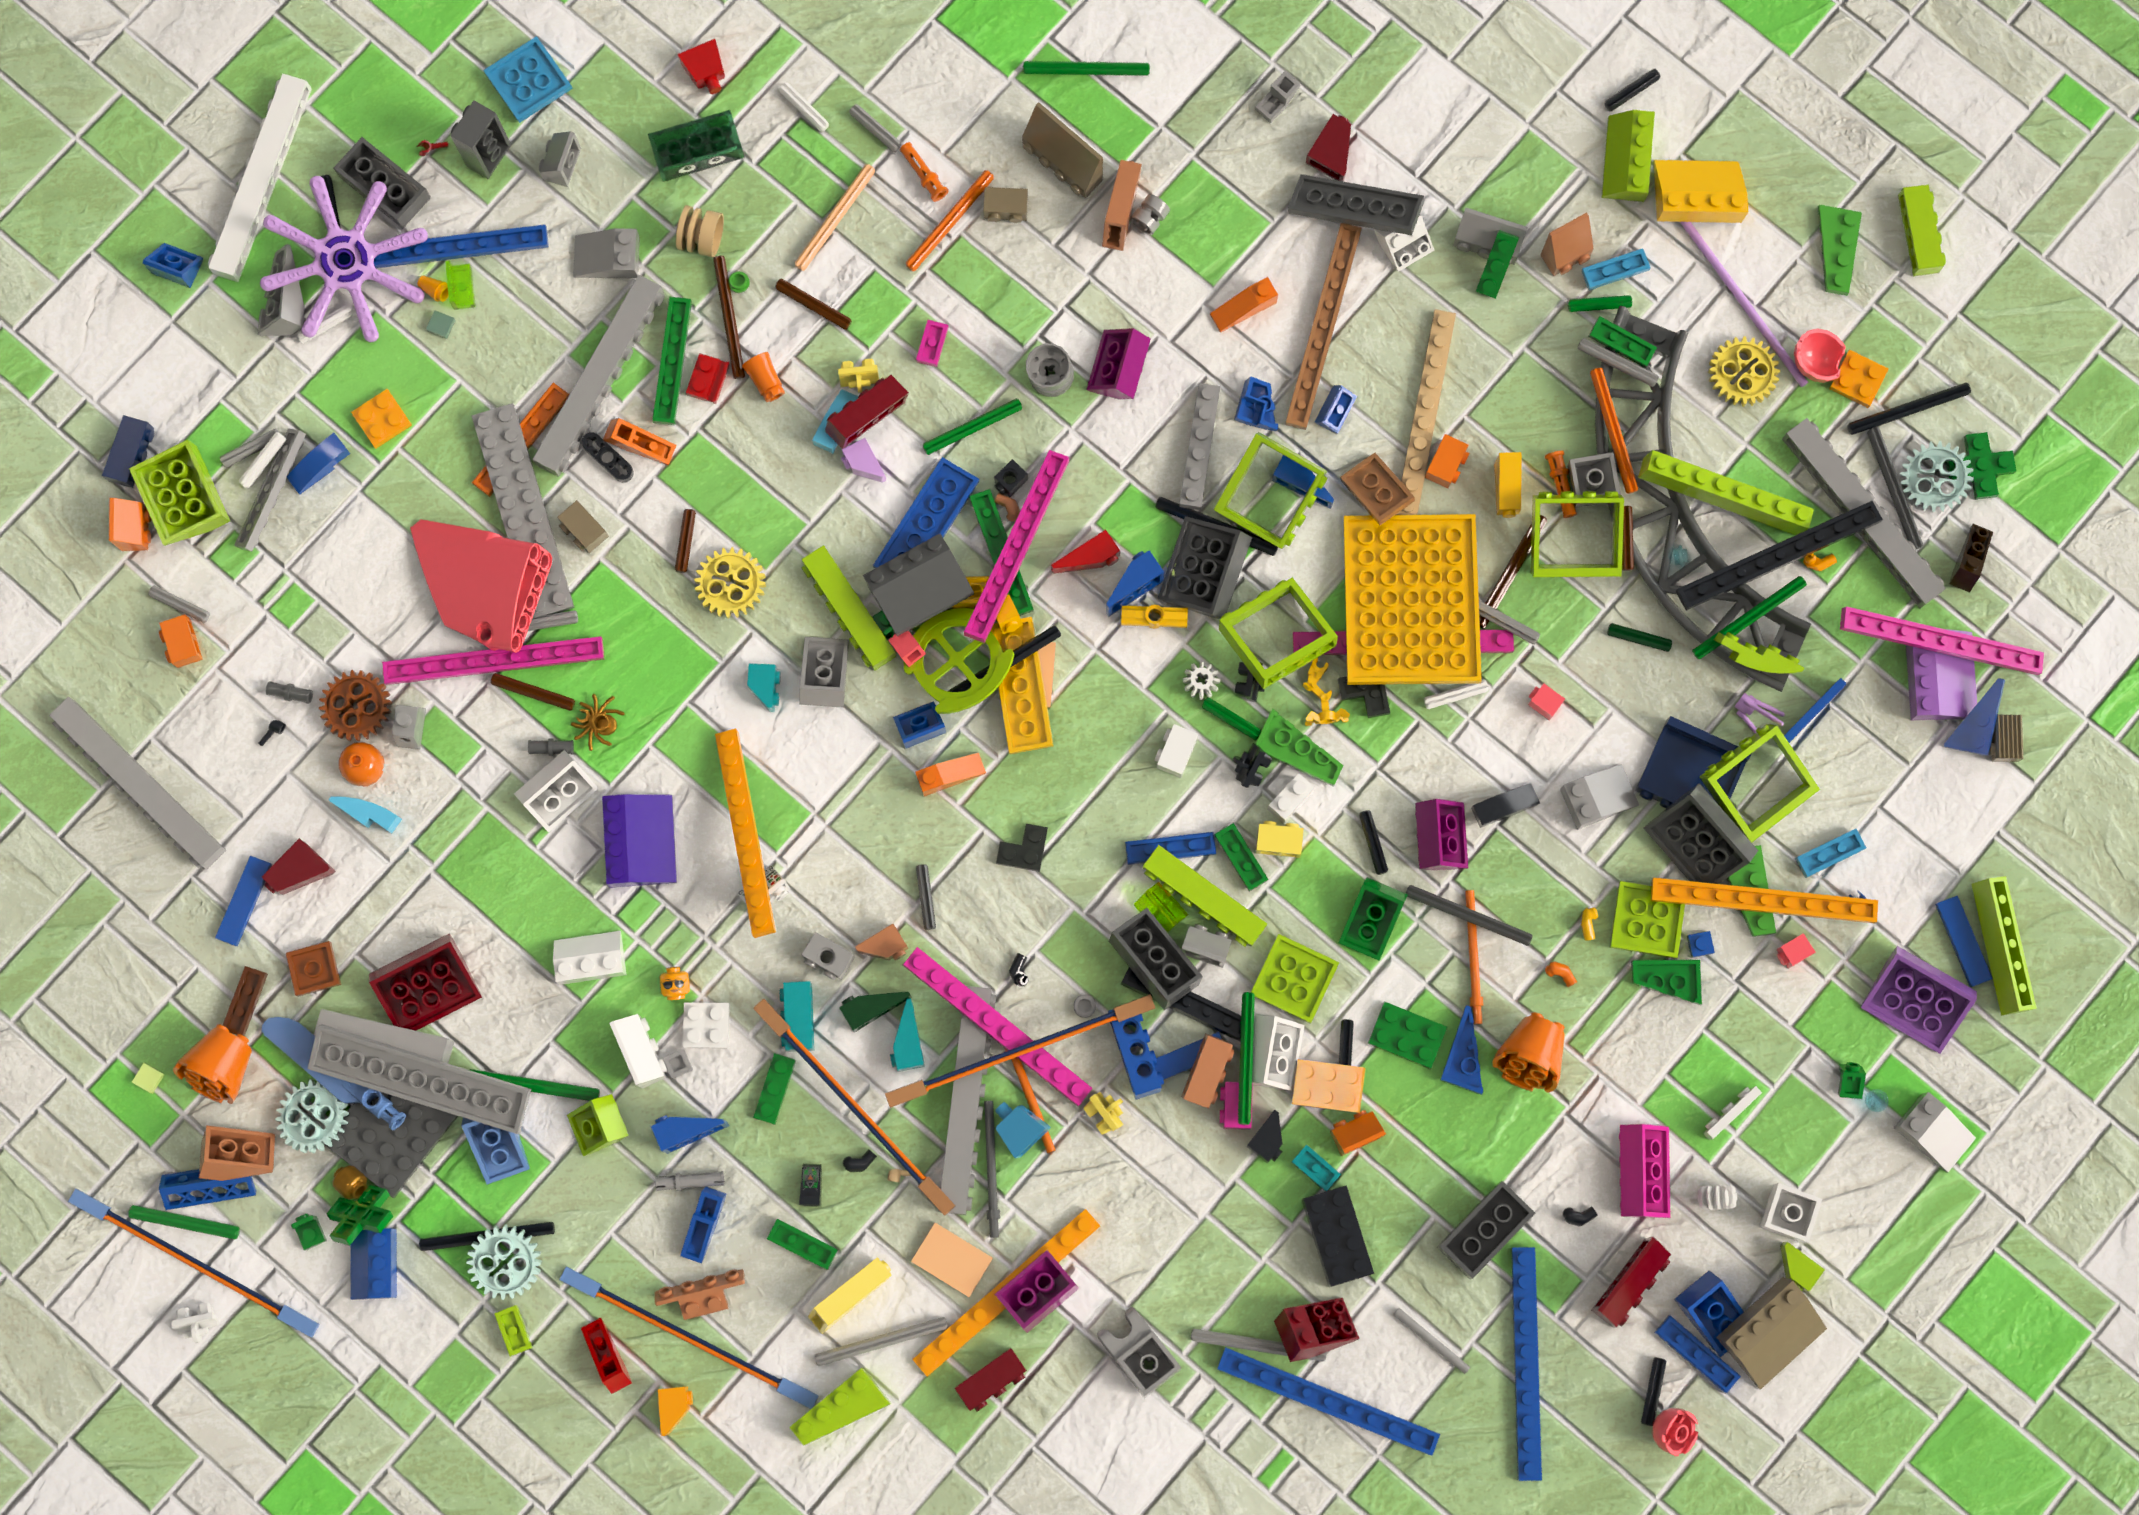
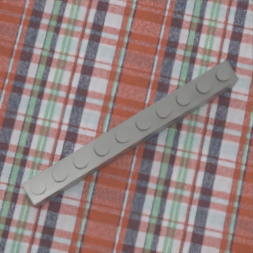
M638 275L535 454L533 461L536 466L558 477L567 470L570 463L568 460L572 453L575 454L578 451L580 439L588 433L592 418L599 414L601 410L600 404L603 399L610 395L612 383L620 377L624 362L629 361L633 354L632 348L635 343H639L642 339L643 329L646 324L649 325L651 323L656 306L662 304L665 296L662 286Z
M1806 418L1785 434L1782 440L1842 514L1870 501L1874 502L1883 520L1858 533L1920 609L1946 589L1943 580L1930 570L1927 560L1917 554L1914 544L1904 538L1900 527L1895 523L1893 524L1888 518L1887 511L1877 505L1873 494L1868 489L1865 490L1860 484L1859 477L1854 472L1851 473L1847 468L1843 457L1833 451L1830 441L1820 435L1819 429L1814 422H1810Z
M68 696L49 715L54 720L52 724L61 733L65 731L69 735L67 739L75 747L80 745L85 750L82 754L90 762L95 760L100 765L97 769L104 776L108 777L110 775L115 780L112 784L119 791L123 792L125 790L130 795L128 800L136 807L140 805L145 810L143 814L152 823L156 821L160 825L158 829L167 838L171 836L176 840L173 844L182 853L186 850L191 855L189 860L196 867L202 866L208 869L226 851L75 700Z
M966 986L991 1007L995 1008L996 995L992 994L991 988ZM963 1014L961 1016L955 1070L985 1059V1052L990 1053L991 1039H987L988 1034ZM988 1068L954 1080L941 1184L942 1192L955 1205L949 1214L966 1215L967 1211H971L972 1197L968 1196L969 1188H974L975 1174H971L972 1165L977 1164L978 1152H974L975 1142L979 1143L980 1129L976 1128L977 1120H982L983 1107L979 1106L980 1097L984 1098L986 1084H982V1077L987 1075Z

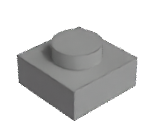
M684 1049L663 1058L672 1079L693 1070Z

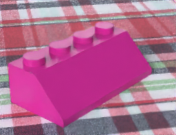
M1647 1124L1620 1125L1621 1217L1670 1218L1669 1127Z

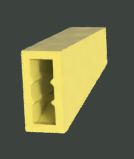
M877 1257L814 1307L808 1318L820 1333L823 1334L884 1284L892 1275L890 1267L884 1260L880 1261Z

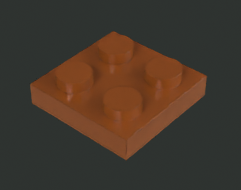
M330 941L286 953L295 996L299 997L341 985Z

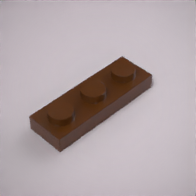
M247 966L244 967L223 1026L230 1033L245 1036L268 976L267 973Z

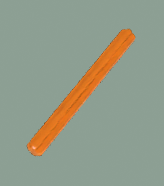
M985 170L907 260L906 266L910 270L916 271L981 195L985 187L993 181L994 176L991 172Z
M1595 368L1590 371L1624 488L1627 494L1634 493L1638 490V485L1602 368Z

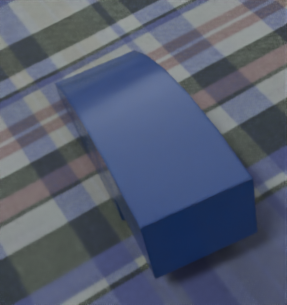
M332 433L309 452L286 478L300 495L335 469L333 466L351 453L338 436Z
M705 1187L701 1191L697 1208L692 1216L682 1248L681 1257L698 1263L703 1262L723 1208L726 1193L709 1187Z

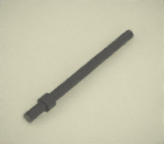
M984 1101L989 1210L986 1211L987 1220H989L990 1238H998L1000 1210H998L994 1107L993 1101Z

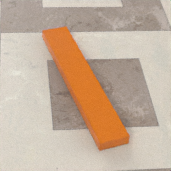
M554 382L520 422L528 449L562 409L570 395ZM485 465L472 481V484L490 497L494 490Z

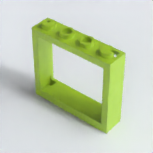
M1258 432L1251 441L1216 504L1214 511L1283 549L1286 545L1290 546L1296 536L1293 534L1296 526L1301 527L1306 518L1304 515L1306 508L1309 507L1311 509L1317 499L1314 496L1318 488L1322 489L1328 479L1325 477L1327 471ZM1262 444L1267 445L1317 474L1282 538L1228 507Z
M1544 491L1539 492V495H1533L1532 576L1621 577L1624 497L1618 494L1617 491H1605V495H1596L1594 491H1584L1583 495H1574V492L1563 491L1561 495H1552V492ZM1614 503L1612 564H1539L1540 504Z
M1293 577L1287 581H1280L1275 588L1269 591L1261 592L1256 599L1251 602H1244L1240 605L1239 609L1232 613H1225L1219 620V631L1263 689L1337 645V634ZM1291 593L1323 636L1271 667L1264 669L1233 626Z
M1766 724L1762 728L1758 727L1756 734L1740 741L1739 747L1734 751L1726 752L1722 755L1721 761L1708 766L1705 773L1699 777L1717 804L1751 843L1820 790L1779 727L1773 724ZM1773 738L1803 784L1747 826L1717 780L1761 745Z

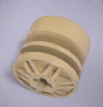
M686 205L677 224V250L683 251L687 247L688 252H693L698 244V253L700 255L715 257L723 233V213L707 210L702 219L701 208L694 210L693 206Z

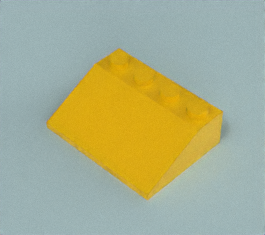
M1653 161L1657 221L1742 223L1748 214L1747 190L1739 161Z

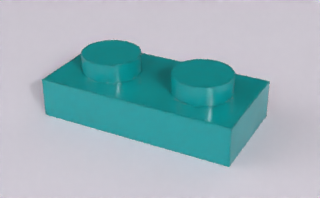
M1307 1144L1292 1161L1297 1168L1325 1192L1341 1175Z

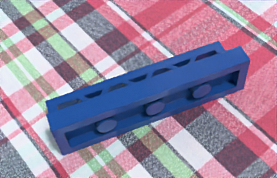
M199 1169L162 1175L159 1185V1192L166 1210L256 1196V1188L252 1176L224 1181L199 1178ZM247 1182L249 1189L240 1190L235 1186L238 1183ZM214 1187H222L226 1189V1192L218 1194L212 1190ZM198 1190L204 1193L202 1197H195L190 1193ZM176 1194L182 1198L178 1201L170 1202L168 1195Z

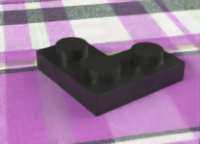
M1347 676L1338 678L1342 701L1364 697L1368 718L1390 714L1385 684L1347 685Z
M1026 824L1022 845L1000 841L996 864L1040 872L1048 827Z

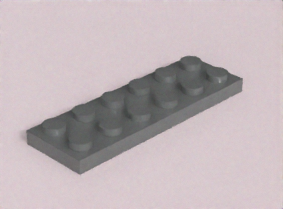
M1301 174L1289 203L1288 213L1412 235L1425 200L1423 195Z

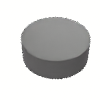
M1080 995L1075 999L1074 1011L1078 1016L1087 1018L1094 1014L1096 1002L1091 996Z

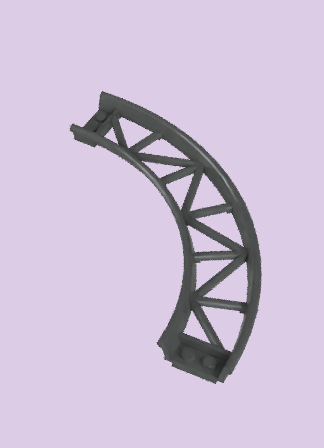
M1619 306L1613 323L1656 346L1657 349L1654 353L1667 358L1661 385L1659 386L1657 382L1655 386H1650L1652 392L1611 389L1610 384L1614 367L1601 362L1600 368L1603 369L1611 398L1651 401L1623 436L1625 446L1628 445L1658 407L1657 434L1659 449L1655 451L1674 457L1670 426L1672 390L1677 365L1688 332L1685 330L1673 332L1630 314L1626 307ZM1605 346V349L1617 354V352ZM1648 365L1645 369L1651 371V369H1650V367H1649V365ZM1596 394L1597 455L1609 453L1608 431ZM1651 451L1628 454L1630 462L1642 461ZM1614 454L1616 470H1617V472L1620 474V471H1619V468H1618V464H1617V461H1616V458H1615V454ZM1634 474L1638 487L1666 507L1633 520V530L1670 515L1658 581L1633 540L1634 565L1647 586L1673 618L1697 641L1703 643L1729 625L1742 608L1746 613L1766 598L1749 585L1744 584L1733 589L1734 593L1726 592L1713 598L1736 603L1708 635L1691 621L1667 593L1677 594L1676 590L1683 586L1674 584L1704 563H1707L1713 572L1728 565L1718 555L1700 529L1684 494L1667 488L1669 498ZM1607 503L1613 519L1614 503ZM1679 519L1700 556L1668 577ZM1777 606L1764 615L1780 625L1772 645L1781 650L1780 655L1787 657L1790 654L1797 658L1811 623ZM1756 620L1749 627L1755 645L1759 648L1760 644L1765 646ZM1722 646L1712 651L1713 654L1732 667L1782 692L1790 674L1769 673L1746 667L1730 659L1731 653Z

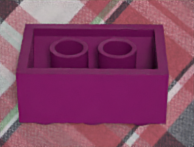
M1134 328L1104 330L1086 390L1115 399H1134L1151 338Z
M1441 799L1415 803L1419 869H1468L1464 803Z
M1046 1250L1001 1288L995 1296L1023 1330L1028 1333L1074 1294L1079 1287L1051 1253Z

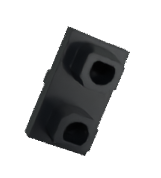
M1239 662L1238 673L1247 676L1246 683H1236L1235 693L1246 697L1251 702H1257L1258 691L1264 692L1265 689L1260 686L1245 664Z
M1253 743L1249 752L1244 751L1241 757L1234 756L1233 762L1237 764L1234 770L1238 773L1236 779L1246 788L1249 785L1259 786L1263 775L1256 771L1259 765L1265 768L1269 767L1272 757L1264 752L1259 745Z

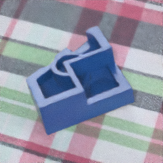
M1252 376L1245 380L1234 420L1253 427L1277 431L1278 423H1275L1273 411L1275 410V405L1271 399V384Z

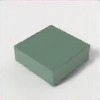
M435 310L426 330L447 339L456 320Z

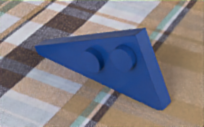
M1998 678L1944 743L1945 748L1988 756L2005 679Z
M1466 1005L1440 1080L1482 1095L1483 1087L1473 1026V1014L1470 1006Z

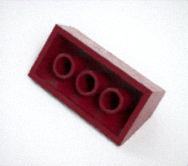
M1645 1238L1591 1311L1613 1328H1616L1618 1325L1622 1327L1629 1318L1627 1314L1632 1307L1636 1308L1642 1301L1643 1297L1641 1294L1644 1290H1650L1657 1281L1654 1277L1659 1270L1663 1272L1670 1263L1668 1258L1671 1254L1656 1238Z

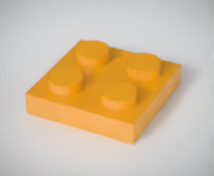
M1849 349L1839 368L1841 369L1840 376L1832 382L1829 389L1869 408L1888 368Z
M388 389L351 412L375 449L412 426Z

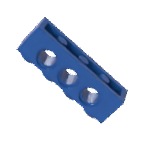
M1142 1014L1120 1022L1118 1020L1110 1022L1135 1100L1161 1092V1085L1164 1084L1161 1072H1156L1154 1066L1157 1063L1154 1050L1149 1051L1147 1045L1150 1042L1147 1029L1142 1030L1140 1022L1143 1021ZM1127 1025H1133L1136 1031L1133 1034H1127L1123 1029ZM1134 1046H1139L1143 1049V1052L1140 1055H1133L1130 1049ZM1141 1067H1146L1149 1069L1150 1074L1142 1077L1137 1073V1070Z

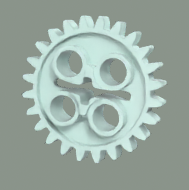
M1930 441L1929 448L1927 449L1921 444V452L1913 449L1914 458L1907 456L1910 464L1902 465L1903 468L1907 469V472L1900 473V476L1906 477V480L1901 481V485H1908L1903 492H1911L1908 500L1916 499V507L1922 503L1924 504V511L1928 506H1932V512H1935L1936 507H1940L1941 511L1944 512L1945 505L1953 509L1952 502L1955 501L1961 504L1959 497L1967 498L1964 490L1972 489L1967 482L1974 480L1973 477L1968 476L1969 473L1973 472V468H1966L1971 461H1963L1966 453L1958 455V446L1951 450V443H1948L1946 447H1942V442L1939 441L1938 446L1934 447L1932 441ZM1930 460L1933 463V467L1927 471L1923 470L1920 467L1921 462ZM1947 461H1952L1955 463L1956 468L1952 472H1946L1943 469V464ZM1938 471L1940 476H1956L1957 479L1939 478V482H1934L1932 477L1920 478L1917 477V474L1935 475V472ZM1921 482H1929L1931 489L1928 492H1921L1918 489ZM1944 483H1950L1954 489L1951 493L1945 494L1941 491V486Z
M309 1080L308 1086L306 1083L300 1082V1089L293 1086V1094L285 1093L288 1098L287 1101L280 1100L284 1107L276 1110L281 1113L280 1117L275 1118L276 1121L281 1123L276 1129L283 1131L280 1138L286 1139L285 1144L292 1145V1148L297 1151L300 1149L303 1153H307L308 1150L311 1153H315L316 1148L324 1151V1144L332 1147V1139L339 1141L337 1133L345 1132L341 1125L348 1124L343 1119L344 1116L349 1115V1112L343 1110L348 1104L337 1099L318 1081L315 1083V1081ZM315 1096L314 1103L309 1105L311 1098ZM299 1104H302L306 1110L312 1112V1115L321 1121L326 1128L323 1129L317 1122L313 1121L310 1115L299 1108ZM330 1110V1116L325 1119L326 1112ZM300 1114L299 1120L294 1123L295 1116ZM315 1128V1133L309 1137L311 1129Z
M496 1225L493 1233L486 1229V1237L479 1234L477 1237L479 1242L474 1241L471 1246L475 1250H469L468 1255L473 1258L468 1259L466 1264L473 1266L467 1272L475 1274L471 1282L478 1280L479 1284L476 1288L479 1289L484 1286L485 1295L492 1291V1298H495L498 1293H501V1298L504 1300L506 1294L509 1293L511 1299H513L515 1291L519 1295H523V1287L530 1290V1282H536L537 1278L533 1274L537 1275L541 1272L539 1268L535 1267L542 1264V1260L536 1259L540 1256L541 1251H534L538 1243L530 1244L532 1235L526 1238L523 1237L524 1229L518 1234L516 1233V1226L511 1231H508L507 1225H504L502 1231H500ZM507 1242L510 1245V1250H502L499 1247V1243ZM519 1248V1252L510 1258L508 1264H504L493 1276L489 1275L491 1271L498 1267L501 1260H505L512 1251ZM483 1258H491L494 1265L486 1266L483 1263ZM515 1259H524L526 1266L519 1267L516 1265ZM502 1273L507 1274L510 1281L502 1282L498 1275Z

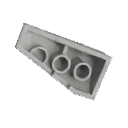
M286 244L275 252L270 275L296 268L291 245ZM299 281L271 291H265L264 297L268 300L266 308L260 311L258 335L287 336L293 335L302 329L306 319L304 317L305 306Z

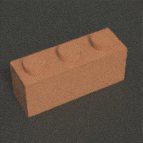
M1205 1033L1181 1095L1183 1099L1208 1109L1210 1104L1214 1105L1218 1096L1216 1091L1218 1083H1222L1226 1076L1225 1065L1227 1062H1231L1234 1055L1233 1044Z

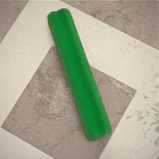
M1630 295L1570 299L1568 301L1569 312L1618 309L1619 306L1631 308L1633 301Z
M1207 697L1202 704L1203 709L1253 740L1258 739L1262 731L1260 728L1213 699Z

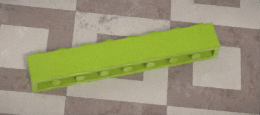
M1652 450L1643 458L1638 476L1640 479L1793 535L1809 529L1814 511L1813 508L1655 450Z

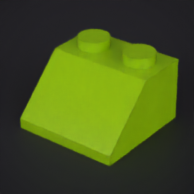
M612 1094L590 1100L567 1114L583 1156L615 1144L629 1136Z

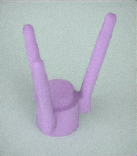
M1744 693L1734 706L1738 709L1736 714L1745 721L1755 734L1757 733V728L1745 715L1746 713L1751 715L1754 710L1780 726L1784 725V722L1764 709L1782 717L1785 716L1784 712L1757 700L1752 695L1749 696Z

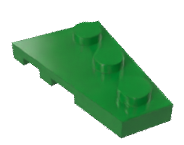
M1700 960L1631 961L1632 984L1702 1005Z

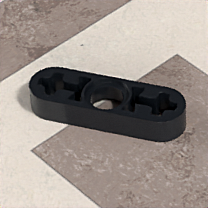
M590 432L583 436L582 446L584 450L616 480L625 483L632 479L634 471L631 465L598 434ZM596 439L595 442L600 450L597 451L592 445L588 447V440L594 441ZM606 452H611L614 455L613 460L609 463L602 461V455ZM617 463L622 469L627 468L628 474L626 476L620 475L619 470L615 467Z

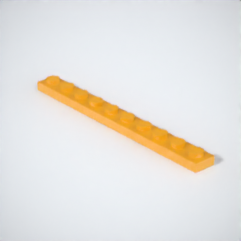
M735 728L717 733L715 737L752 936L757 938L776 933L739 732Z
M1653 878L1651 886V901L1877 923L1878 900L1663 878Z
M1086 1209L1082 1211L912 1360L928 1377L1006 1309L995 1296L1001 1288L1046 1250L1059 1263L1100 1227L1098 1222Z

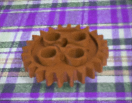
M351 670L350 676L342 672V679L334 676L336 683H327L330 690H322L327 696L326 698H319L325 704L319 707V710L325 712L320 717L322 720H328L324 725L327 728L332 727L331 733L336 734L338 732L340 739L346 735L348 741H351L354 736L360 742L361 735L368 740L370 732L377 735L375 730L377 727L384 729L381 722L389 721L385 714L392 713V711L386 708V706L391 705L392 702L386 699L390 696V693L384 691L386 689L384 683L379 685L381 680L378 677L373 679V675L370 672L365 677V672L360 670L357 676L356 672ZM363 686L362 693L354 695L356 687ZM339 699H344V705L341 708H336V702ZM354 702H357V709H354ZM371 703H374V711L371 713H367V706ZM352 716H356V723L349 726L348 720Z

